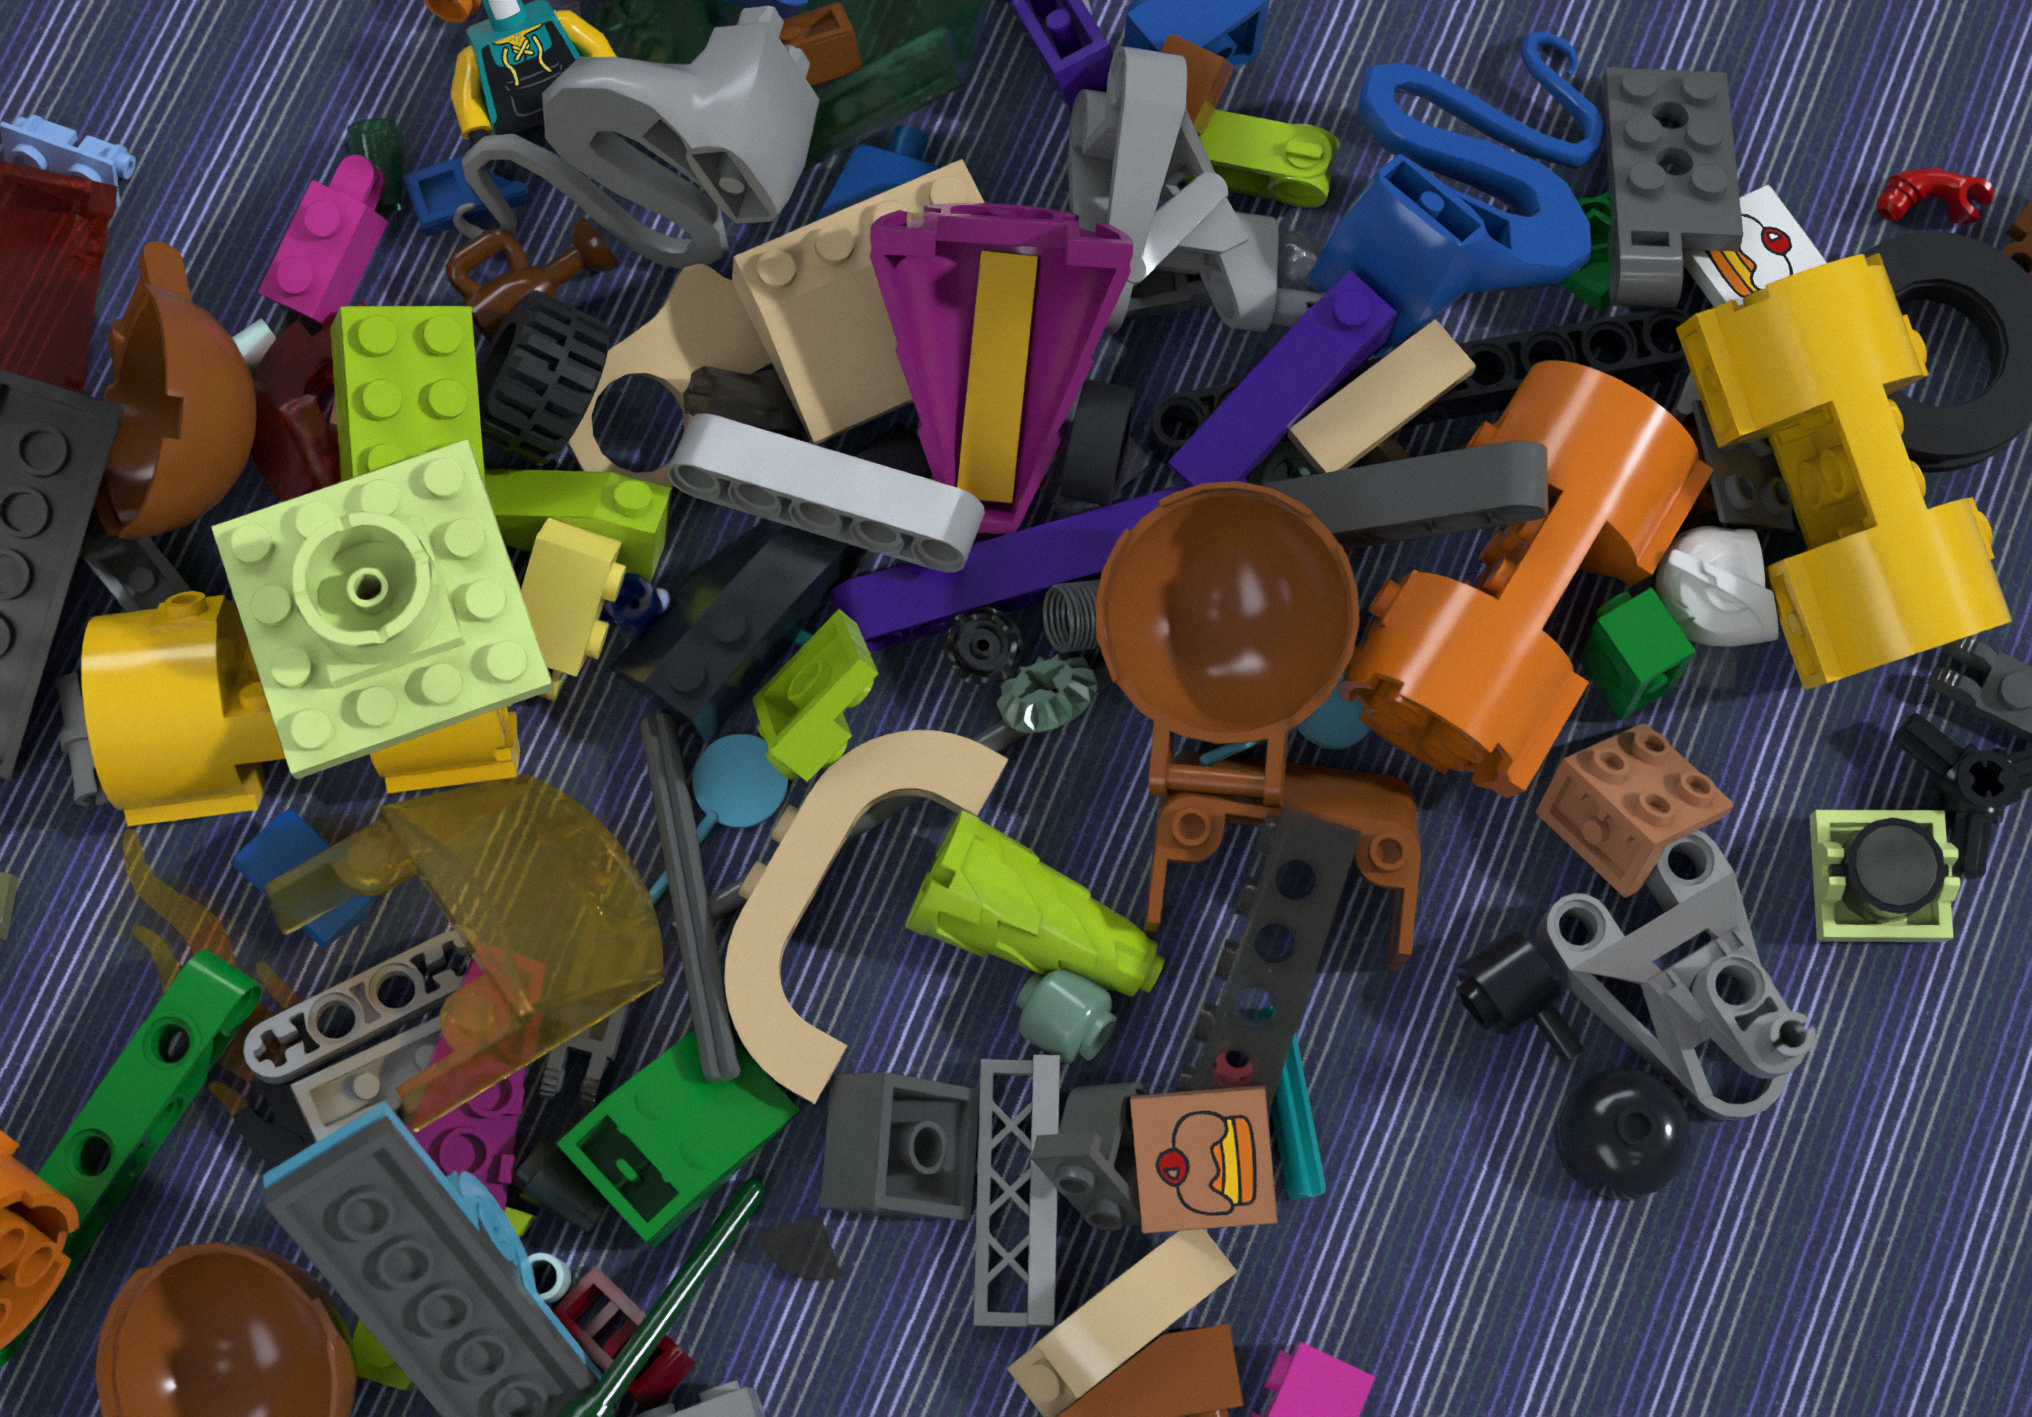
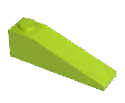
M484 468L486 490L506 546L532 552L536 536L547 519L551 518L622 541L616 563L626 566L624 576L651 583L668 538L672 488L612 472Z

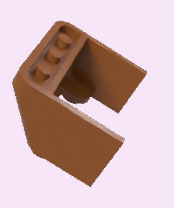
M1183 752L1172 758V763L1202 766L1200 757L1207 752ZM1230 756L1209 767L1265 771L1266 760ZM1286 762L1281 806L1264 805L1263 797L1170 789L1167 797L1159 796L1143 932L1150 939L1155 941L1160 925L1167 861L1196 864L1209 859L1218 850L1223 839L1225 823L1355 839L1353 858L1355 867L1361 877L1376 887L1393 889L1385 970L1399 971L1411 956L1421 849L1416 798L1411 788L1403 780L1386 774Z

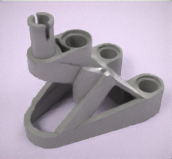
M1125 46L1118 47L1110 64L1107 92L1088 89L1080 90L1073 105L1069 130L1070 213L1079 215V227L1082 229L1096 232V223L1104 222L1126 233L1134 244L1133 257L1130 261L1131 273L1103 334H1114L1119 330L1128 310L1133 287L1139 284L1153 269L1193 275L1199 273L1218 315L1232 329L1266 332L1270 324L1293 327L1327 292L1316 293L1277 287L1279 242L1277 220L1270 216L1236 212L1226 197L1228 195L1226 182L1220 175L1215 173L1186 109L1187 64L1185 58L1182 55ZM1191 172L1195 179L1182 190H1179L1176 185ZM1159 197H1161L1166 203L1156 210Z
M1697 830L1665 847L1646 880L1649 890L1664 913L1629 935L1624 936L1607 908L1598 899L1587 894L1573 893L1564 896L1541 917L1536 928V941L1543 957L1558 980L1699 1111L1713 1118L1740 1121L1765 1111L1780 1097L1787 1081V1073L1794 1070L1802 1062L1804 1055L1813 1047L1815 1042L1814 1026L1806 1030L1803 1029L1801 1024L1809 1019L1799 1012L1790 1011L1773 985L1772 978L1761 966L1734 870L1717 844L1706 833ZM1680 852L1687 855L1693 861L1695 866V877L1693 880H1683L1671 871L1668 864L1669 853ZM1569 916L1579 919L1588 931L1587 943L1582 946L1568 943L1562 937L1559 930L1560 918ZM1703 931H1706L1714 938L1713 941L1663 971L1653 963V961ZM1592 974L1639 984L1658 1040ZM1718 974H1728L1735 977L1743 991V1000L1740 1006L1730 1005L1718 996L1715 988V980ZM1696 977V979H1695V981H1694V983H1693V986H1692V993H1691V992H1690V987H1691V984H1692L1694 978ZM1711 1038L1745 1072L1758 1078H1767L1761 1093L1753 1101L1746 1104H1730L1714 1097L1694 1047Z

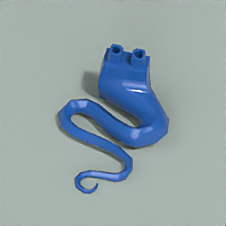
M1543 30L1534 32L1523 37L1520 55L1529 73L1579 123L1583 131V140L1576 144L1542 134L1432 71L1401 62L1366 67L1359 97L1358 116L1380 146L1396 157L1378 170L1351 202L1320 254L1309 277L1318 284L1316 293L1328 292L1351 270L1397 312L1388 341L1374 353L1375 356H1381L1391 346L1395 349L1431 323L1465 293L1545 288L1564 280L1589 262L1591 253L1590 223L1572 190L1564 180L1545 165L1526 157L1529 156L1577 169L1601 153L1606 126L1597 108L1546 65L1538 53V47L1543 45L1557 49L1569 59L1570 69L1566 75L1570 77L1577 69L1578 57L1576 50L1567 40ZM1400 92L1425 98L1462 122L1521 154L1487 140L1429 126L1405 114L1394 101V93ZM1425 169L1462 182L1500 200L1517 215L1504 212L1451 188Z

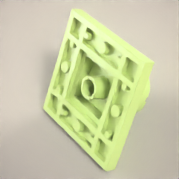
M468 439L212 526V531L289 770L296 779L554 690L546 662ZM379 593V595H378L377 597H375L374 599L370 600L374 595H376V594Z

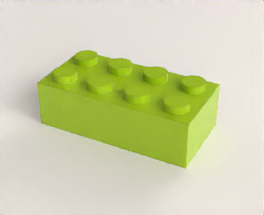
M341 306L330 328L341 482L468 439L485 485L472 307Z

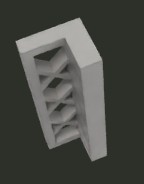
M1033 1055V1060L981 1059L974 1326L1054 1327L1057 1189L1032 1159L1030 1161V1168L1013 1185L1009 1186L991 1167V1152L1012 1133L1029 1150L1032 1156L1037 1135L1058 1134L1060 1055ZM993 1075L1032 1076V1102L1013 1120L993 1101ZM992 1113L1006 1126L993 1139ZM1030 1114H1032L1031 1140L1018 1128ZM992 1179L1004 1193L990 1206ZM1030 1180V1205L1028 1206L1016 1192ZM1009 1199L1029 1218V1234L1010 1253L989 1233L990 1217ZM990 1245L1002 1260L988 1273ZM1027 1246H1029L1028 1274L1014 1260ZM1008 1265L1028 1285L1027 1313L987 1312L988 1284Z

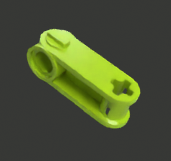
M1215 109L1203 135L1198 133L1215 173L1225 180L1228 191L1278 200L1284 204L1302 208L1319 207L1326 202L1340 145L1338 139L1331 132L1313 125L1289 124ZM1190 172L1181 182L1190 183L1195 179V176Z

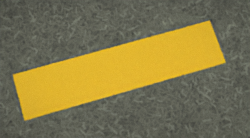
M981 251L957 488L971 493L979 500L1012 503L1038 256Z

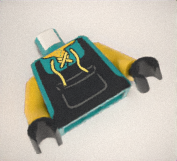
M481 0L489 19L474 24L466 30L469 46L464 48L457 56L451 87V99L462 137L470 140L471 143L469 149L491 132L493 135L517 134L544 123L542 93L578 57H617L604 34L570 10L554 12L547 0H535L523 5L522 0ZM496 160L499 172L502 169L504 160Z

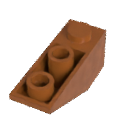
M1229 1324L1160 1336L1057 1417H1229L1228 1409L1244 1406Z

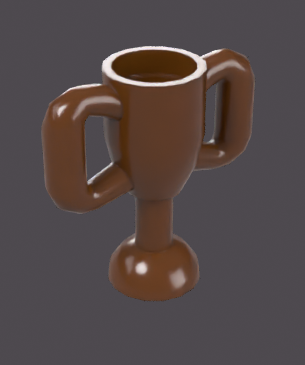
M581 217L574 225L571 234L573 246L541 269L537 265H529L517 238L512 233L501 228L485 230L453 252L446 264L448 281L465 298L461 301L462 305L472 307V320L489 344H491L497 330L510 310L530 291L539 290L555 298L557 295L555 289L587 266L598 272H611L619 268L613 253L585 217ZM499 251L505 252L509 272L493 278L483 286L467 277L470 271Z

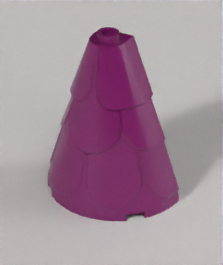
M995 203L924 205L923 218L908 221L907 212L902 210L883 215L871 225L870 243L872 248L869 256L897 340L896 353L920 419L917 425V433L933 479L953 487H957L981 251L1038 256L1012 503L980 500L984 505L985 514L975 540L986 541L1000 537L1001 534L1017 532L1061 443L1060 428L1093 364L1092 355L1131 273L1130 261L1133 257V241L1120 229L1104 222L1096 223V232L1079 227V215L1022 205Z

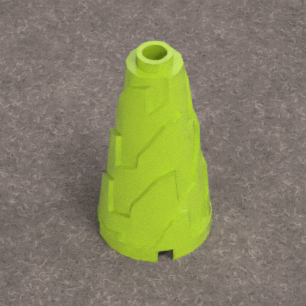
M961 809L935 855L937 859L931 871L927 872L908 915L905 924L906 929L922 936L927 935L981 957L990 954L1041 975H1046L1052 970L1065 968L1093 981L1105 990H1115L1130 997H1133L1139 989L1147 993L1151 991L1165 961L1164 957L1156 954L1157 942L1147 937L1133 922L1090 897L1091 893L1084 886L1039 861L1040 859L1033 850L983 822L978 816Z

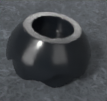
M984 606L975 611L956 615L952 619L943 641V654L946 660L952 665L960 678L975 685L1001 682L1007 679L1016 669L1023 651V640L1016 623L1005 612L990 606ZM981 639L987 640L990 645L989 648L986 650L981 649L978 641Z

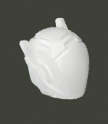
M1701 526L1682 532L1671 542L1657 568L1656 594L1688 640L1706 646L1732 647L1778 639V618L1774 592L1765 588L1762 550L1754 530H1733L1716 526Z

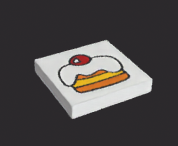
M1769 184L1740 197L1743 238L1738 252L1682 249L1684 267L1714 307L1736 299L1738 306L1742 305V299L1765 289L1766 284L1827 263Z

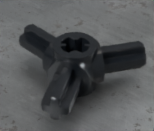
M1914 713L1898 727L1892 739L1897 746L1937 777L1932 787L1939 792L1945 816L1952 819L1949 843H1952L1958 849V859L1952 865V875L1961 879H1981L1986 873L1992 824L2001 823L2003 821L2004 808L2018 803L2021 798V791L2032 788V747L2009 755L2000 748L1980 751L1972 743H1969L1962 749L1922 715ZM1974 776L1983 783L1978 791L1980 795L1971 789L1975 782Z

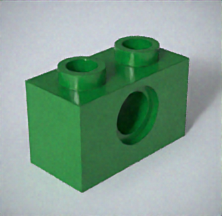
M1652 587L1634 598L1631 597L1629 592L1621 593L1601 606L1596 612L1598 619L1595 625L1586 633L1588 640L1578 659L1620 721L1674 690L1696 652Z

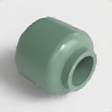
M1065 968L1052 970L1044 977L1039 973H1035L1025 983L1016 1000V1006L1022 1009L1019 1021V1029L1022 1036L1048 1055H1060V1062L1064 1064L1076 1062L1081 1057L1087 1061L1093 1059L1108 1041L1117 1021L1116 1016L1111 1013L1112 1000L1110 994L1093 981Z

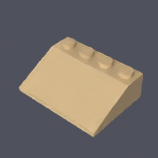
M963 159L733 256L732 283L813 445L822 443L913 402L896 353L897 340L869 256L872 248L870 228L876 219L898 210L907 212L908 221L923 218L924 205L984 203Z

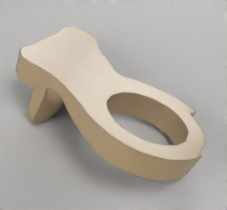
M703 263L684 267L678 275L666 303L657 310V315L636 332L608 350L604 370L592 401L578 428L566 444L581 471L612 472L667 487L674 486L667 475L673 457L666 465L652 472L635 473L617 467L602 454L593 436L592 413L597 397L610 382L622 376L642 375L659 381L674 394L683 412L685 432L691 417L696 414L706 413L725 418L723 389L726 385L772 363L732 280L722 277L711 267Z

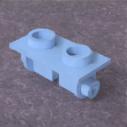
M31 115L28 119L19 117L14 125L2 121L0 132L7 170L18 173L27 179L37 180L74 193L83 199H91L116 209L120 207L118 179L120 177L129 179L136 165L135 157L128 154L125 146L114 145L87 135L78 148L73 146L77 141L75 130L46 121L37 115Z

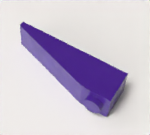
M1006 0L1070 114H1072L1073 105L1080 90L1088 89L1107 92L1108 74L1114 55L1109 43L1082 0Z
M1350 270L1296 322L1168 461V466L1190 487L1202 483L1241 482L1287 438L1289 428L1319 407L1388 341L1397 312Z

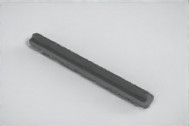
M660 713L645 717L641 721L640 726L702 1072L709 1083H721L737 1078L740 1074V1066L725 993V984L677 723L671 714Z

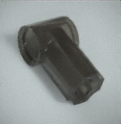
M703 366L691 373L690 383L683 393L686 414L692 416L703 413L717 415L800 441L805 438V429L776 370L760 371L749 375Z

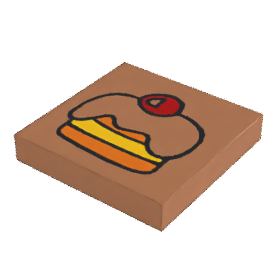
M1265 1085L1131 1096L1130 1104L1142 1233L1277 1223Z

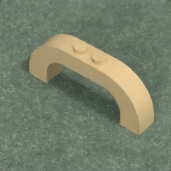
M909 730L886 734L855 747L839 758L818 779L800 809L790 804L788 805L771 835V839L780 843L767 866L756 861L738 893L739 896L747 899V902L734 925L728 943L724 974L729 1012L742 1043L760 1067L780 1085L815 1105L847 1049L846 1044L810 1025L793 1010L783 992L781 962L788 941L857 821L876 804L899 796L927 798L957 814L963 809L978 816L1008 762L1007 758L971 739L942 731Z

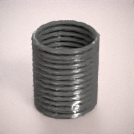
M1099 579L1054 584L1048 589L1043 603V623L1047 638L1056 651L1069 653L1071 651H1086L1093 648L1097 650L1100 648L1096 638L1095 601L1100 582Z

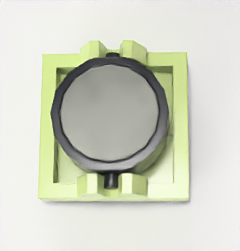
M1815 810L1809 815L1817 942H1947L1953 938L1951 902L1956 899L1961 885L1960 877L1952 876V865L1958 859V849L1952 843H1947L1945 810Z

